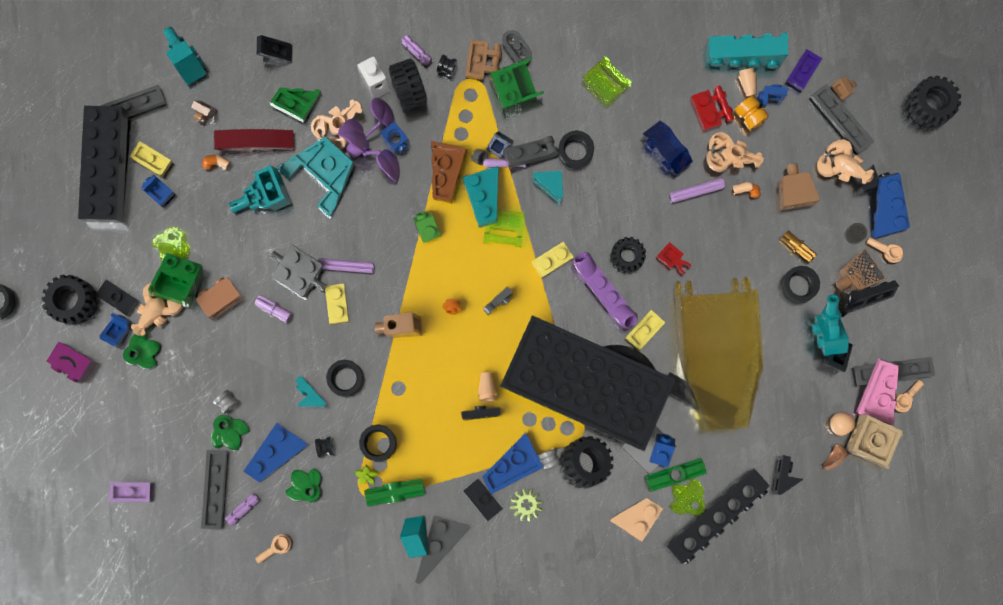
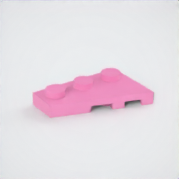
M878 358L858 406L857 412L859 414L869 415L877 420L894 425V408H896L895 390L897 389L899 367L897 364Z

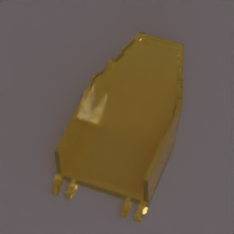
M744 277L743 280L745 292L738 291V280L733 278V293L693 295L692 282L687 281V296L681 294L680 281L675 282L674 297L678 354L708 430L748 428L754 400L763 371V353L758 290L751 289L748 277Z

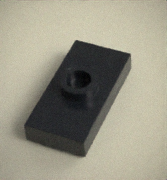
M107 279L95 294L126 316H129L139 301Z
M477 406L473 411L461 412L462 420L465 421L500 417L501 412L500 408L486 409V406Z
M479 479L463 490L487 521L503 509Z

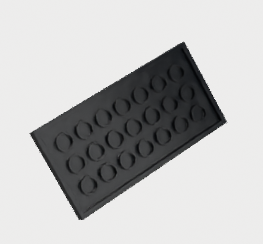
M532 315L500 387L644 452L676 379Z

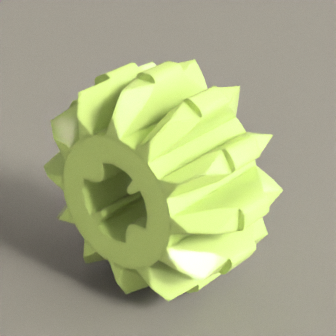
M525 488L522 489L523 496L519 492H515L519 499L511 498V501L517 503V505L511 506L510 509L518 508V511L513 515L516 517L521 512V521L524 520L525 515H527L528 521H531L530 514L538 518V514L534 511L542 512L543 510L537 507V504H542L543 500H535L540 494L537 493L532 497L533 489H530L529 495H526ZM524 499L532 502V507L528 511L521 507Z

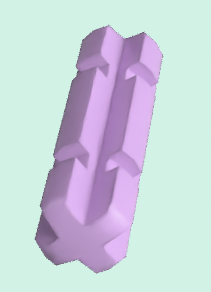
M409 35L403 37L401 40L402 44L408 47V50L418 60L420 59V62L425 66L429 65L432 57L428 53L425 54V50L415 41L413 42Z
M250 494L246 501H243L233 510V513L225 517L229 525H234L238 518L241 519L252 509V505L255 506L259 502V498L255 494Z

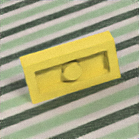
M140 141L129 156L132 160L162 178L172 164L170 159Z
M562 242L531 261V264L542 279L574 257L565 243Z
M345 285L327 286L325 292L329 324L349 322Z
M650 310L625 339L640 351L665 322Z

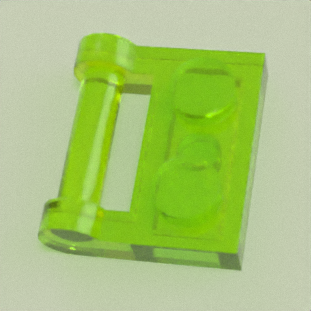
M607 56L601 59L582 77V80L607 105L632 84L629 79H626L610 63V59ZM605 68L621 85L617 86L601 69Z
M498 210L497 223L485 226L483 243L495 242L521 247L525 213ZM493 229L517 232V236L491 235L490 231Z

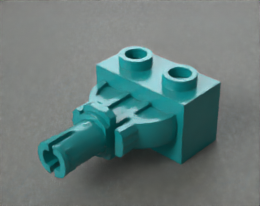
M172 27L165 28L163 33L169 42L168 47L170 48V50L166 51V54L185 83L190 85L207 73L203 69L206 65L201 57L198 56L199 54L194 46L189 47L184 38L179 37Z
M269 165L254 172L256 179L251 182L249 188L243 190L244 195L235 201L229 202L228 205L231 207V212L235 214L247 207H250L253 211L258 208H270L276 211L292 202L278 169Z
M834 294L827 296V304L824 310H822L820 315H815V322L812 323V332L817 336L818 348L822 349L824 356L847 353L849 338L841 321L840 310L838 309L839 297Z

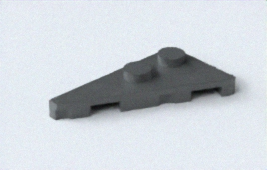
M437 516L433 517L427 539L429 555L422 556L415 583L420 584L470 529L469 525Z

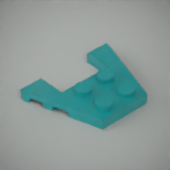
M324 137L276 168L285 177L291 179L301 166H304L329 189V192L317 206L331 217L355 162L329 138Z

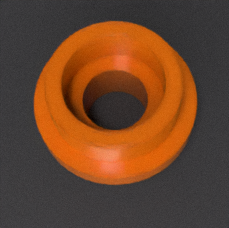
M446 299V302L443 303V309L446 313L455 315L462 310L461 302L456 299Z

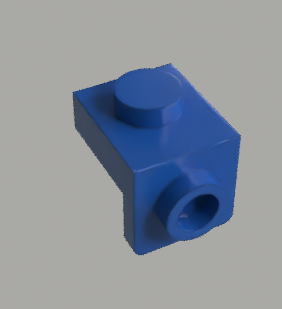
M779 84L765 86L762 91H759L758 101L761 103L760 108L765 109L768 99L784 100L787 96L788 88Z
M155 175L148 177L141 187L161 207L175 194Z
M112 313L109 324L100 334V339L117 348L129 332V321L122 315Z
M656 434L650 462L669 467L675 449V438L668 434Z

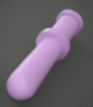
M487 158L483 161V165L486 168L508 167L506 159ZM524 164V165H520V166H516V167H523V168H525V164Z

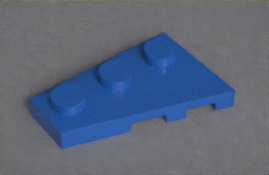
M897 172L879 177L876 198L878 202L876 213H874L875 225L871 236L873 238L910 228L900 173Z
M276 423L243 472L256 481L262 482L309 444Z
M524 433L482 476L491 494L543 468L527 434Z

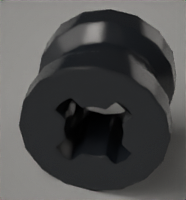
M443 54L436 71L438 73L444 72L447 76L451 77L456 68L457 59H449L447 55Z
M331 436L323 440L320 438L315 439L318 458L327 454L329 456L334 455Z

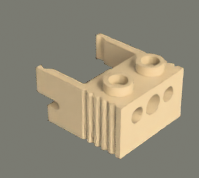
M859 415L845 449L884 469H889L891 458L900 437L904 433H902V430L869 415Z

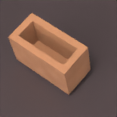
M228 277L218 279L214 283L215 286L209 290L204 289L198 294L199 297L195 299L211 320L243 299V296Z

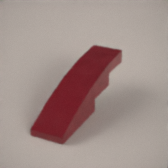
M214 130V150L252 152L253 150H293L294 148L293 130Z

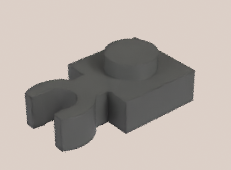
M507 286L483 308V311L489 316L500 305H507L512 300L513 292Z

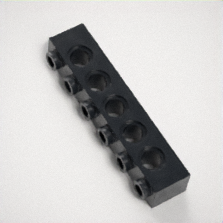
M751 468L664 546L680 564H689L695 558L694 554L699 549L703 551L710 545L708 541L711 538H718L725 531L723 528L728 523L732 525L739 519L737 516L742 511L747 512L754 505L752 502L757 497L759 499L763 498L768 493L766 489L770 485L755 468ZM745 486H749L752 490V494L749 497L743 494ZM731 499L737 502L735 510H731L728 506ZM716 512H720L723 515V520L720 523L714 521V514ZM702 525L708 527V534L706 536H702L699 533V528ZM687 538H691L694 541V546L691 549H687L684 545Z

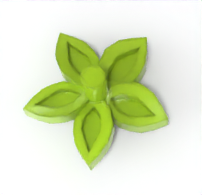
M365 465L363 470L358 469L354 472L359 477V484H364L367 480L370 484L374 485L373 477L378 475V472L370 471L368 465Z

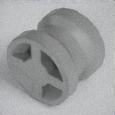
M226 390L213 403L216 406H220L221 412L226 414L239 401L231 396L229 390Z
M556 447L538 455L543 460L544 469L560 464L559 460L561 458L557 456Z

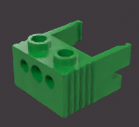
M532 57L489 72L501 108L505 109L506 107L513 106V104L545 94L544 91L536 92L526 63L529 60H533Z
M166 253L162 260L163 262L159 266L160 268H158L148 288L149 295L153 293L154 296L189 307L204 277L203 265Z

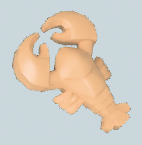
M352 99L349 101L350 107L341 111L337 106L329 110L328 113L332 114L333 117L326 115L316 116L311 124L312 133L321 140L320 130H322V134L325 136L327 124H329L331 134L337 135L345 121L354 118L356 112H363L361 109L362 105ZM340 136L339 138H329L342 151L347 147L348 141Z
M715 133L709 141V149H712L714 144H717L714 150L726 146L720 155L717 153L713 154L715 159L712 157L711 151L707 153V163L714 171H725L731 164H734V168H743V164L754 163L755 167L759 168L763 164L764 157H762V153L758 152L755 155L747 151V144L739 140L737 145H734L732 138L726 133Z
M845 139L832 142L826 150L828 153L832 151V155H837L834 158V167H832L829 157H827V162L824 163L825 154L817 162V170L824 177H832L842 173L838 178L839 180L848 182L852 176L861 178L862 184H867V182H871L874 178V171L872 169L866 171L860 165L864 162L860 156L855 155L854 158L852 157V146Z
M151 283L143 288V297L146 305L141 303L138 307L137 313L142 314L139 323L132 324L131 326L133 333L143 337L146 335L145 329L155 323L160 327L167 321L166 318L161 317L162 315L173 316L183 309V305L167 300L168 307H165L162 298L154 296L153 293L149 295L148 288Z

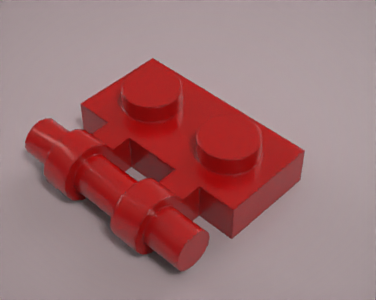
M721 85L714 88L716 93L714 96H711L709 90L691 96V101L704 132L721 126L722 121L720 118L722 117L726 118L727 123L734 121L732 107H729L726 100V92L722 90ZM719 101L722 108L721 111H717L715 102Z

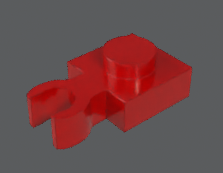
M670 242L657 255V258L669 269H672L675 265L678 272L682 275L686 273L682 270V265H686L688 268L691 267L689 262L680 259L684 254Z

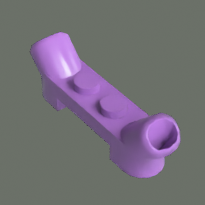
M588 252L578 254L574 258L573 264L581 280L588 285L609 312L608 314L614 322L625 329L634 326L638 320L637 313L626 303L594 262L592 256Z

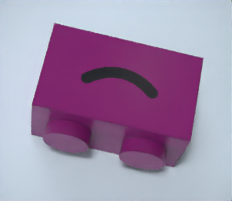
M59 341L46 361L51 364V369L58 373L62 371L67 373V378L75 383L78 380L85 382L97 363Z

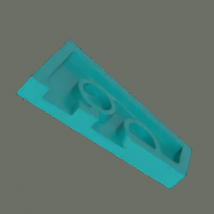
M498 166L462 177L479 228L497 223Z

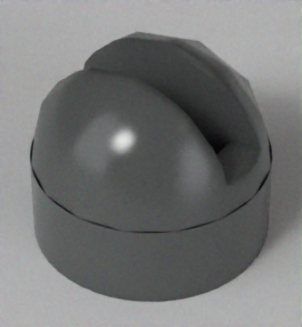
M476 149L471 158L476 164L483 165V161L488 158V153L482 149Z

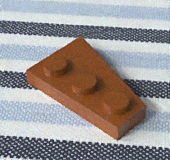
M431 141L433 199L452 204L468 150Z

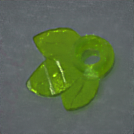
M169 227L164 233L157 234L152 240L151 246L159 248L158 254L161 261L166 256V253L184 259L187 258L188 245L183 240V234L179 228ZM171 233L175 234L174 240L170 238Z
M693 478L688 487L681 484H674L672 486V494L676 501L670 505V508L675 513L699 515L704 511L705 502L702 499L704 489L698 480ZM693 502L698 503L697 509L692 508L691 505Z

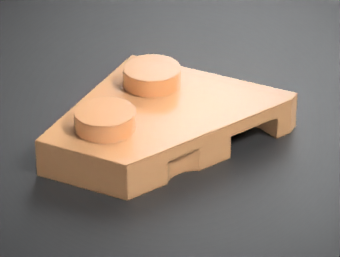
M645 498L622 513L612 517L610 521L642 542L663 508Z

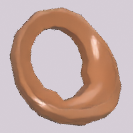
M837 443L823 467L826 470L833 469L849 456V453L841 444Z

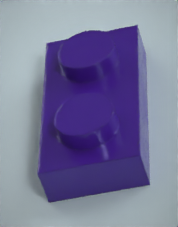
M806 49L786 82L803 91L823 58Z

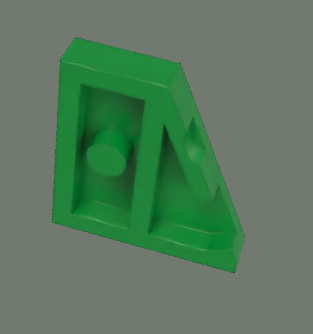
M279 87L270 101V106L304 122L320 97L321 90L304 91L302 88L289 89Z

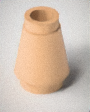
M754 68L739 71L740 76L738 78L746 97L757 95V72L754 71Z
M481 373L478 397H480L481 402L495 401L497 393L492 373Z

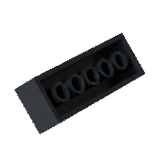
M84 105L78 219L84 222L123 223L128 115L127 110L122 106Z

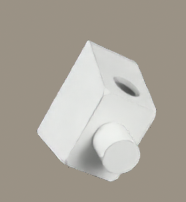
M374 56L357 65L358 71L373 99L391 92L387 79Z

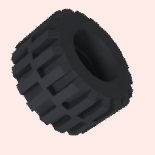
M410 58L389 65L390 77L401 107L406 111L426 104L427 95L415 62Z
M937 75L934 78L930 76L926 80H922L912 90V93L909 95L910 100L908 101V106L911 107L908 110L909 113L914 114L912 116L914 120L916 118L919 120L917 123L920 125L925 123V127H930L931 125L932 127L941 126L958 112V107L961 106V101H959L961 94L957 93L959 88L958 86H953L954 82L952 80L948 82L947 77L940 79V76ZM926 94L938 96L942 101V109L937 110L930 107L926 100Z
M68 274V276L60 275V278L55 277L52 279L53 283L48 282L46 284L48 289L43 290L42 293L45 294V297H42L41 301L45 302L42 305L43 309L47 310L46 314L52 317V319L63 324L75 325V323H83L82 319L87 320L89 313L93 314L94 310L91 309L96 307V302L93 301V299H96V295L93 294L94 289L86 281ZM69 290H76L78 299L75 306L69 310H63L61 306L62 296Z
M584 436L569 443L564 448L565 451L560 455L563 459L559 460L563 466L560 470L565 473L563 477L565 480L569 479L571 485L576 484L577 488L583 487L585 489L607 480L606 477L610 476L611 472L609 470L613 469L614 466L611 464V461L614 459L609 454L611 453L610 448H606L607 444L605 442L600 443L601 439H593V436ZM582 452L588 454L592 459L593 469L591 473L584 470L581 466L580 455Z

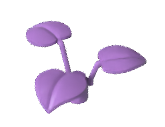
M374 98L370 103V109L373 116L379 120L378 123L364 134L361 123L351 118L341 125L337 135L349 142L346 148L348 154L353 158L361 154L364 156L378 154L376 161L379 167L394 182H397L400 167L396 156L388 149H384L382 152L380 150L367 151L369 142L366 138L382 123L387 127L394 122V114L388 103L381 98Z

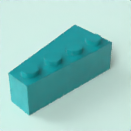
M772 33L764 34V36L755 38L750 34L741 36L739 39H736L734 35L710 36L707 41L706 64H711L713 67L723 65L741 67V65H748L750 68L767 66L770 69L781 67L788 56V33H781V37H772Z

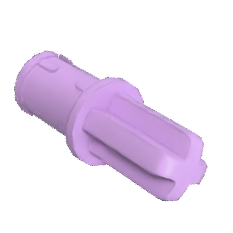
M259 295L255 300V305L269 312L270 316L274 315L286 323L290 320L293 312L279 306L278 302L274 303L262 295Z

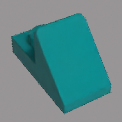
M300 375L295 380L298 384L296 388L301 394H307L296 406L326 408L328 406L326 401L304 377Z

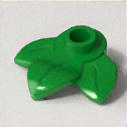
M135 334L129 340V347L123 352V359L130 365L137 364L143 369L156 366L153 356L159 351L161 344L154 340H146V335L143 337L142 335L138 336ZM131 352H135L137 355L136 357L132 358L129 356V354Z
M219 415L213 422L214 431L211 434V442L215 448H219L224 444L231 450H238L240 446L239 435L248 433L249 428L241 419H231L227 415ZM226 422L227 426L225 428H221L219 426V423Z
M313 468L308 474L301 470H294L292 472L291 482L293 486L285 491L286 495L296 502L305 500L312 503L318 500L321 493L319 488L321 475L318 470ZM312 489L313 493L308 496V491Z

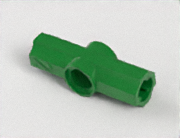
M698 458L646 475L645 477L650 492L705 475L707 472L702 458ZM674 469L679 470L681 473V477L677 481L671 477Z
M420 478L406 482L398 481L384 484L382 487L364 490L368 507L425 495L423 480Z

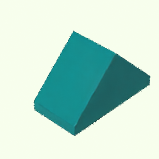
M562 171L534 172L532 180L557 202L561 203L563 201Z
M425 516L406 518L404 521L400 539L409 558L429 555Z

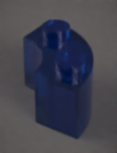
M661 120L643 133L646 139L644 142L646 147L650 151L653 150L660 159L665 171L668 172L670 170L674 175H677L693 162L688 149L677 139L672 129Z

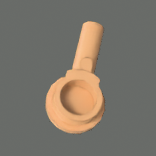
M869 237L867 244L884 252V257L891 263L901 261L904 256L902 247L897 244L887 246L872 237Z
M918 380L907 393L897 394L895 396V410L902 413L909 411L912 407L913 397L924 386V383Z
M285 534L275 536L271 547L255 557L256 561L260 564L275 553L284 554L288 552L292 546L291 539Z

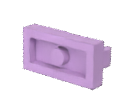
M110 482L109 502H150V482Z

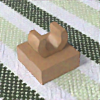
M844 76L836 81L831 88L842 102L855 93L853 88L857 87L854 79L848 81L847 77Z
M201 100L193 101L191 106L192 109L196 110L193 119L199 122H204L207 116H214L217 110Z

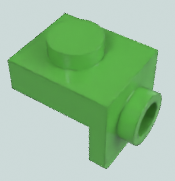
M422 211L416 214L413 220L423 243L441 236L431 211Z

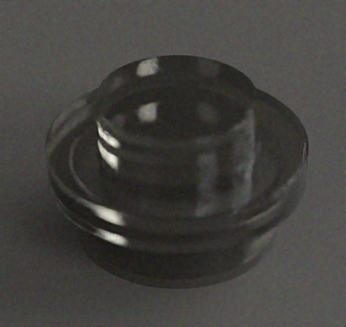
M854 223L848 229V236L852 241L860 242L866 238L867 228L861 223Z

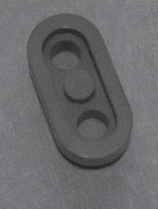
M509 30L504 33L502 37L503 46L515 62L532 57L531 49L517 31ZM513 39L515 43L510 44L508 41ZM520 54H525L526 57H525V58H520L519 55H520Z

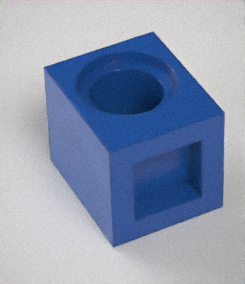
M395 121L380 132L381 138L394 154L402 153L408 148L409 138ZM394 136H399L401 138V140L397 143L391 142V139Z

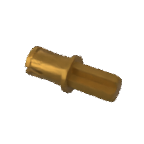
M789 230L781 238V240L794 249V253H799L808 262H811L817 254L803 243L804 240L801 241Z

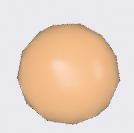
M838 412L831 418L830 427L836 435L843 436L855 428V421L850 414Z

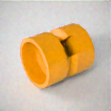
M754 95L744 100L734 109L740 118L745 119L744 124L749 131L757 128L770 117L764 108L759 107L760 102Z

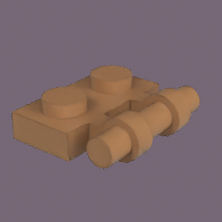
M470 40L465 78L484 80L485 73L500 69L499 61L502 59V45L494 44V50L488 49L489 42ZM487 57L492 58L491 66L486 65Z

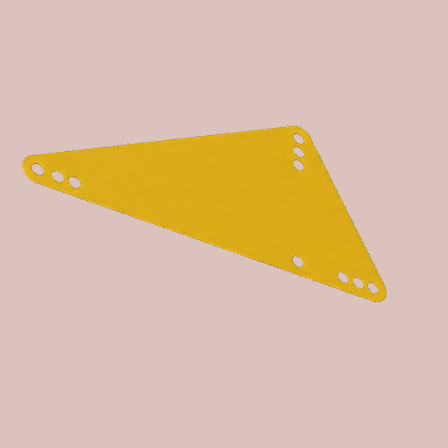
M467 79L457 85L442 140L443 144L462 147L468 150L453 203L434 200L431 184L425 211H431L441 236L423 243L419 234L399 313L413 312L420 316L422 336L393 338L372 425L380 424L388 427L396 437L397 447L395 453L386 460L387 467L385 470H375L373 461L365 456L361 466L362 470L365 465H368L370 471L378 472L377 476L382 479V486L388 483L406 482L422 478L424 487L490 469L524 433L527 434L537 455L555 447L556 449L566 447L569 443L584 435L585 427L583 424L500 387L531 316L538 317L553 325L555 323L542 279L531 264V261L536 258L509 167H499L497 223L481 228L478 227L462 177L490 169L473 162L471 155L474 154V150L482 149L488 153V158L500 159L486 150L493 135L498 132V127L487 89L480 81L475 79ZM468 89H474L478 94L477 99L473 102H468L464 98V93ZM463 110H469L473 115L472 120L468 123H463L459 120V113ZM458 128H465L468 131V137L463 141L457 140L454 136ZM508 286L513 292L512 300L505 306L500 305L488 316L483 311V308ZM446 299H456L461 302L462 310L455 315L448 314L443 309V303L446 302ZM481 373H492L497 393L495 401H480L478 390ZM398 381L404 383L406 387L404 394L400 396L394 395L391 390L392 385ZM477 406H486V409L500 408L501 416L463 421L461 412L473 411ZM528 412L534 413L537 417L536 424L531 427L526 426L522 421L524 414ZM545 417H552L555 420L556 425L553 430L546 431L542 428L541 422ZM565 421H570L574 425V432L568 436L560 431V426ZM382 432L372 433L367 442L368 450L375 455L385 453L378 449V441L382 438H388L387 435ZM358 478V488L364 497V490L370 489L367 480L364 484H359Z

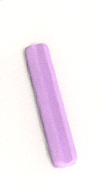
M723 178L673 191L670 193V198L674 203L724 189L725 182Z
M318 259L319 262L324 264L322 269L364 273H373L374 271L373 262Z

